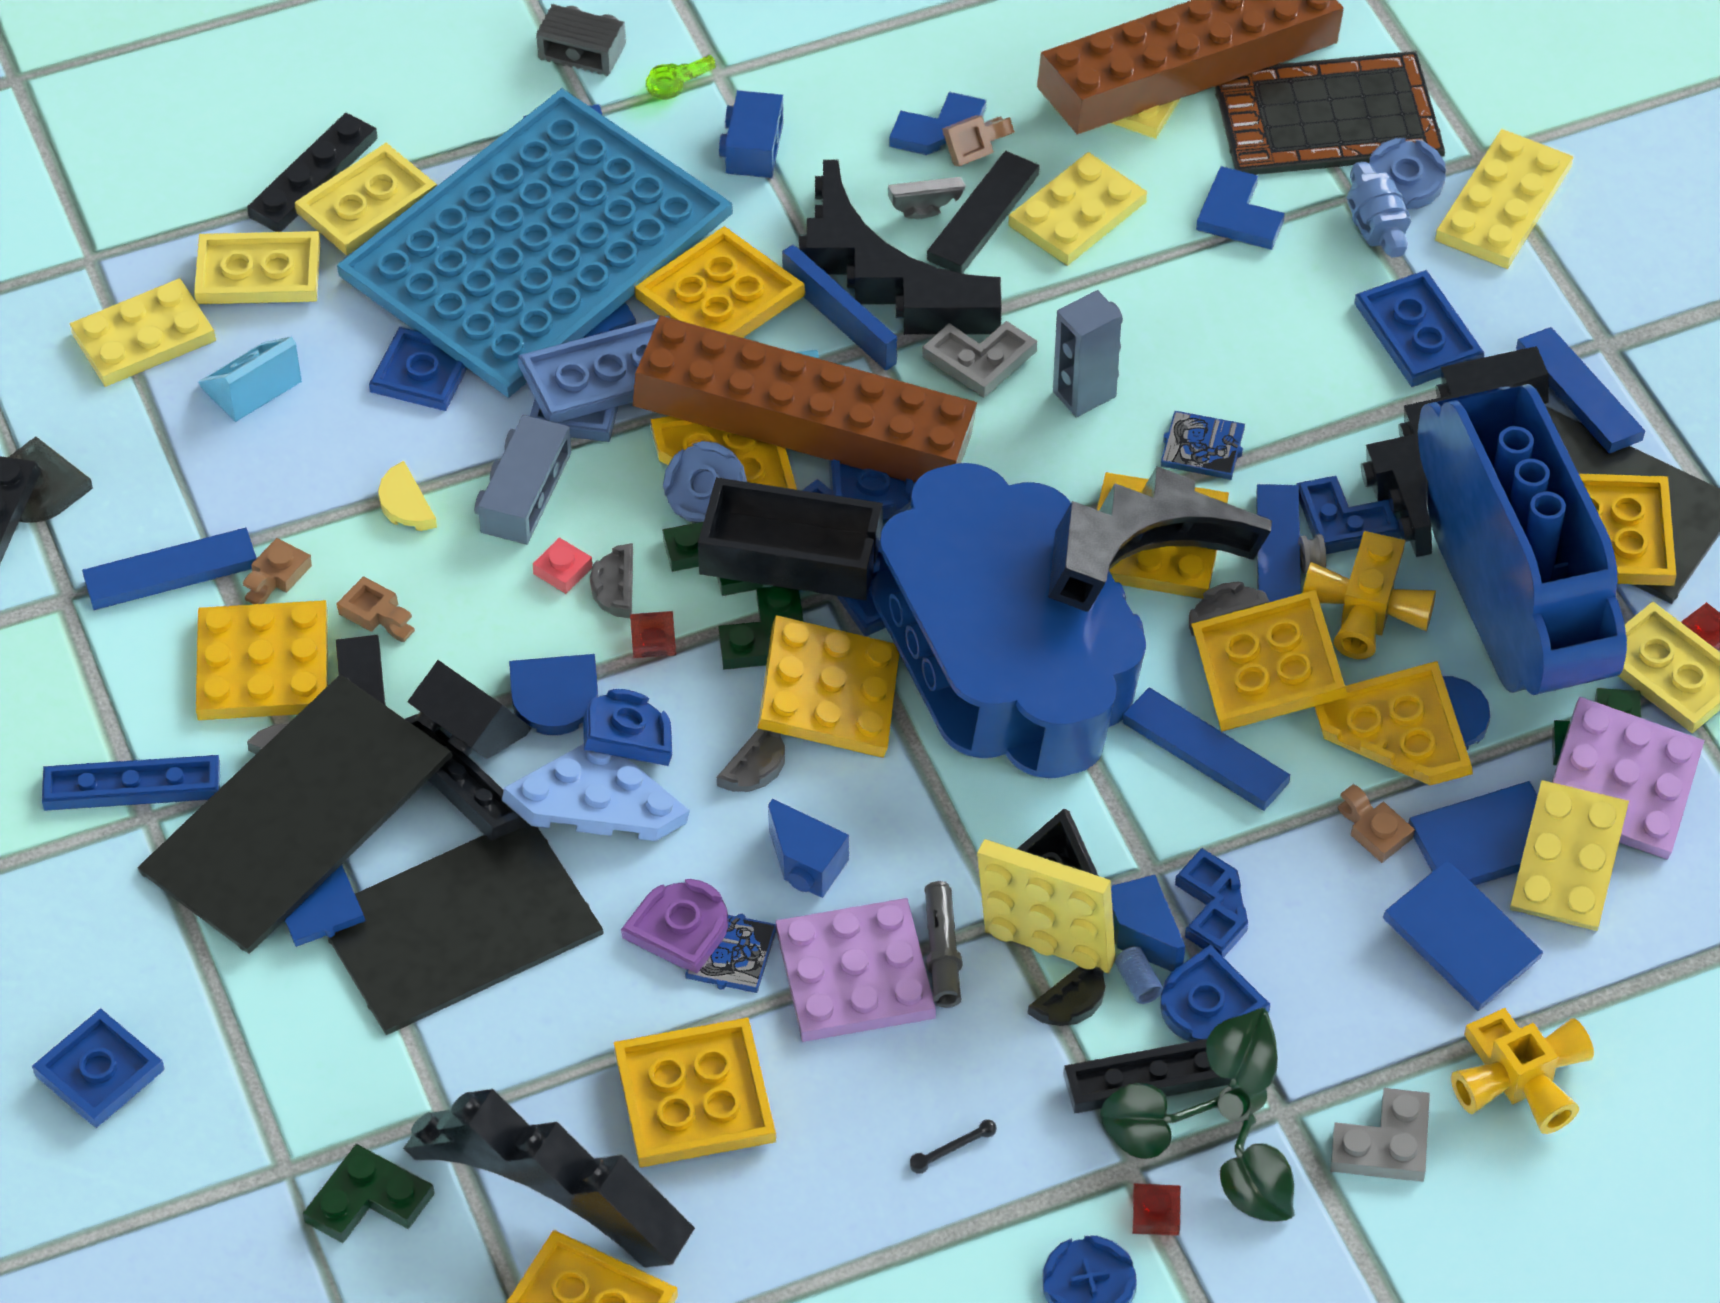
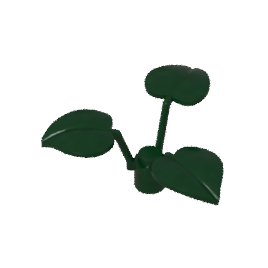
M1258 1008L1249 1013L1229 1018L1218 1024L1210 1032L1206 1042L1209 1064L1217 1075L1230 1079L1229 1086L1224 1088L1219 1096L1174 1114H1167L1168 1105L1165 1094L1153 1085L1145 1083L1124 1086L1105 1100L1100 1112L1103 1126L1122 1150L1131 1156L1141 1159L1157 1157L1169 1147L1172 1133L1168 1123H1175L1213 1108H1219L1220 1113L1226 1119L1234 1122L1242 1121L1243 1125L1234 1146V1152L1237 1157L1226 1161L1220 1169V1181L1225 1195L1240 1211L1260 1220L1287 1221L1295 1216L1293 1208L1294 1177L1285 1156L1277 1148L1264 1143L1253 1144L1244 1150L1250 1128L1256 1123V1118L1253 1114L1265 1105L1267 1101L1266 1089L1274 1081L1277 1072L1276 1038L1266 1008Z

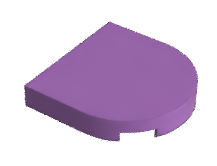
M685 879L683 883H675L666 887L662 884L645 897L622 927V938L685 970L689 969L697 974L726 935L728 929L727 908L721 894L713 886L703 881Z

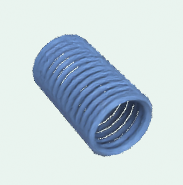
M1129 947L1121 951L1115 959V964L1136 1002L1146 1004L1157 999L1161 995L1163 987L1140 947Z

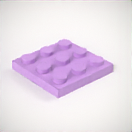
M1579 697L1575 704L1552 782L1628 800L1629 804L1619 843L1668 860L1674 848L1705 740Z
M908 898L776 920V933L802 1042L936 1019V1008Z

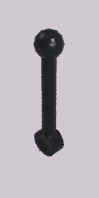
M989 1119L983 1120L979 1128L926 1155L922 1153L912 1155L910 1158L911 1170L917 1174L927 1171L929 1163L982 1136L992 1137L997 1131L995 1122Z

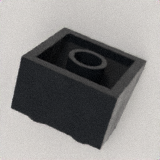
M439 660L436 661L407 701L419 711L415 718L417 721L435 734H437L441 727L452 734L447 742L468 757L474 750L488 759L525 737L532 729L504 705Z

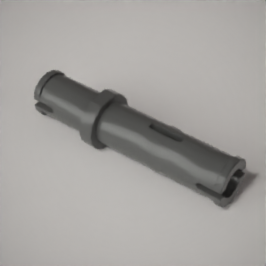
M935 881L927 884L924 888L930 954L926 958V966L932 974L934 1002L939 1007L950 1008L958 1005L962 1000L959 971L962 969L963 963L961 953L957 951L952 888L949 887L947 882Z

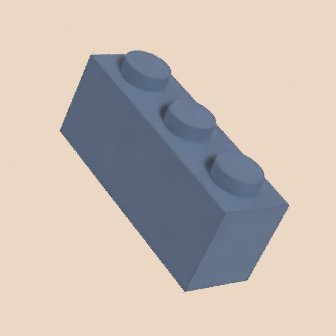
M1098 289L1057 310L1053 393L1076 418L1115 398L1117 394L1119 351L1121 350L1120 336L1123 317L1118 306L1112 301L1109 302Z
M522 415L516 429H510L507 434L504 447L505 452L501 460L496 459L490 471V482L486 491L481 490L478 493L474 512L479 515L481 533L528 545L572 451L569 426Z

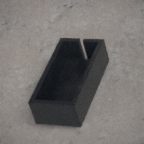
M716 477L698 541L699 574L867 600L874 564L876 563L880 547V537L883 528V503Z

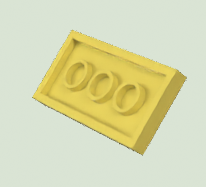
M1501 129L1437 228L1435 241L1508 269L1570 171L1574 156Z

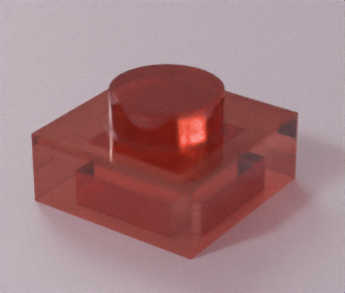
M1706 602L1681 621V623L1719 651L1720 612Z
M673 611L630 614L633 658L676 655Z
M1134 1183L1132 1234L1179 1236L1181 1185Z

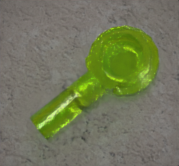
M707 55L689 64L682 63L676 65L669 63L657 65L650 70L646 78V90L652 96L662 100L674 98L682 93L684 82L715 69V59L712 55Z

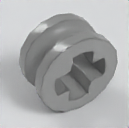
M1316 534L1312 540L1307 539L1306 535L1300 536V567L1302 573H1307L1310 562L1326 568V548L1323 535Z

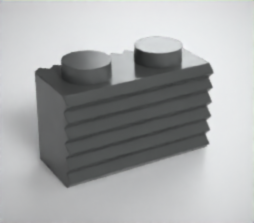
M551 4L545 19L542 21V25L540 24L539 30L536 33L538 57L541 60L546 59L548 62L553 61L555 64L560 62L563 66L567 64L570 68L575 66L577 69L582 68L584 71L589 70L591 73L595 71L599 75L603 73L607 77L613 70L626 45L625 21L618 20L609 14L600 16L584 12L576 6L564 7Z

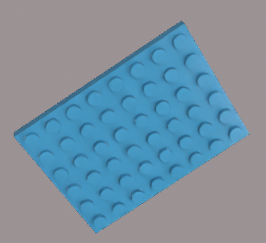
M561 88L337 264L338 275L413 330L421 332L431 340V343L456 361H461L467 369L509 398L527 383L518 366L519 355L581 339L635 295V287L692 248L733 214L732 202Z

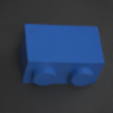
M737 90L734 106L727 105L725 129H729L728 134L722 133L719 143V157H725L726 174L773 178L784 124L783 94Z

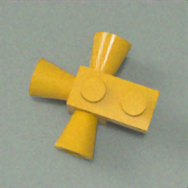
M1364 531L1350 579L1310 562L1302 593L1316 590L1320 604H1344L1341 628L1333 641L1335 648L1341 654L1353 659H1367L1373 656L1376 651V635H1383L1388 615L1427 632L1437 590L1394 589L1404 552L1405 540Z
M1506 1008L1466 1025L1464 1036L1485 1065L1454 1071L1451 1074L1454 1093L1465 1111L1469 1114H1474L1504 1092L1512 1105L1527 1099L1542 1134H1550L1562 1129L1577 1116L1580 1109L1579 1105L1553 1082L1556 1068L1590 1061L1594 1057L1590 1036L1577 1019L1571 1018L1545 1038L1534 1022L1519 1028Z

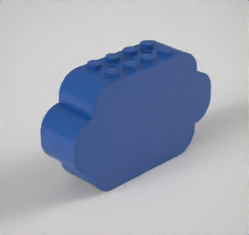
M1530 384L1512 388L1505 386L1425 404L1420 412L1418 446L1423 470L1429 483L1427 503L1432 531L1439 550L1503 686L1511 693L1527 690L1531 695H1538L1619 676L1623 670L1626 658L1627 637L1623 615L1615 596L1618 576L1613 546L1608 532L1537 390Z
M958 463L933 469L923 474L914 484L911 495L912 509L894 515L886 522L882 529L880 537L881 560L879 572L873 583L872 599L940 734L952 748L965 755L977 758H993L1006 754L1011 763L1018 769L1040 778H1059L1089 769L1100 759L1103 753L1108 728L1121 722L1123 714L1134 702L1146 650V638L1140 617L1132 613L1126 602L1122 585L1119 582H1115L1110 571H1108L1105 585L1089 612L1048 598L1055 530L1071 504L1069 499L1060 491L1048 485L1035 482L1008 485L1004 478L994 470L973 463Z

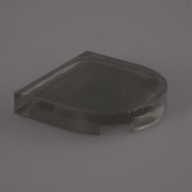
M36 436L9 456L10 458L36 461L41 469L39 478L19 522L35 523L51 519L93 489L92 481L87 475Z

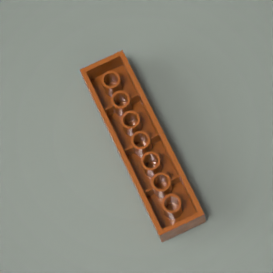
M1190 0L1042 51L1040 54L1037 88L1078 135L1138 114L1154 106L1172 102L1338 43L1344 7L1337 0Z
M661 315L635 372L633 394L634 407L826 460H838L841 464L862 470L872 469L887 473L891 478L902 481L910 479L915 483L928 471L962 463L972 435L977 402Z

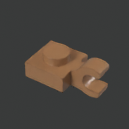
M975 115L942 128L954 166H962L994 153L991 141L1014 133L1010 117L1003 119L1002 116L984 123L981 115Z
M276 538L251 564L252 572L243 581V586L251 589L246 594L245 600L252 604H264L276 588L287 593L312 566L311 555Z
M364 576L336 603L339 615L371 632L381 624L392 637L405 642L415 631L414 627L406 624L412 617V614L406 609L397 606L396 593Z
M1352 784L1341 793L1340 796L1345 801L1338 806V810L1344 817L1355 823L1352 826L1351 836L1381 863L1413 839L1415 829L1384 801L1373 808L1367 795L1355 784Z

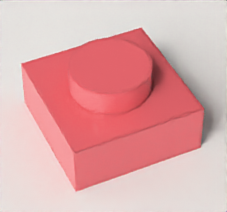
M559 537L533 563V574L567 594L592 569V557Z

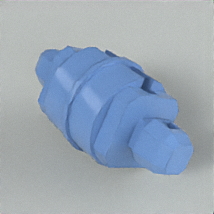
M1367 162L1355 163L1350 171L1352 186L1346 197L1355 225L1359 227L1368 245H1381L1384 252L1391 258L1403 256L1408 245L1405 233L1411 220L1402 193L1398 191L1388 173L1376 174L1373 167Z

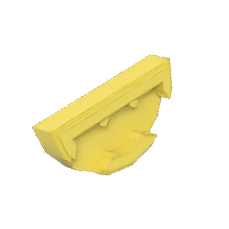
M402 461L391 467L382 477L378 490L382 513L395 525H398L399 522L403 525L415 526L417 531L437 528L436 517L406 463Z

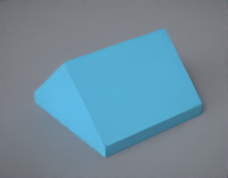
M293 337L264 341L201 379L198 383L237 422L302 382L296 343Z

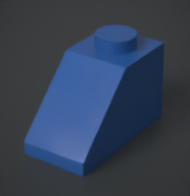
M772 798L768 804L769 832L784 880L801 892H811L823 898L849 861V835Z
M1156 875L1112 885L1113 926L1116 947L1122 951L1129 947H1140L1148 962L1171 972L1184 963L1186 946Z

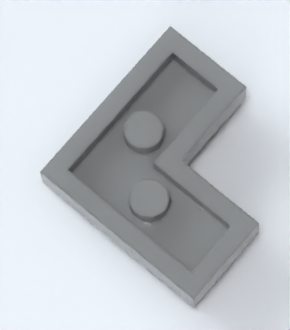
M1005 321L981 343L948 324L922 346V357L983 398L1037 352V340L1008 321Z
M1384 1088L1380 1127L1335 1122L1330 1172L1424 1182L1430 1093Z

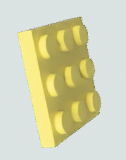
M984 839L977 851L985 932L1004 942L1012 941L1033 948L1042 955H1054L1072 961L1084 969L1098 967L1109 974L1116 959L1111 880Z

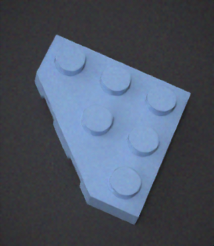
M584 744L504 788L502 801L531 826L550 828L551 822L576 825L577 832L612 836L613 830L638 832V839L657 841L686 824L690 812L689 809L628 758L584 750Z

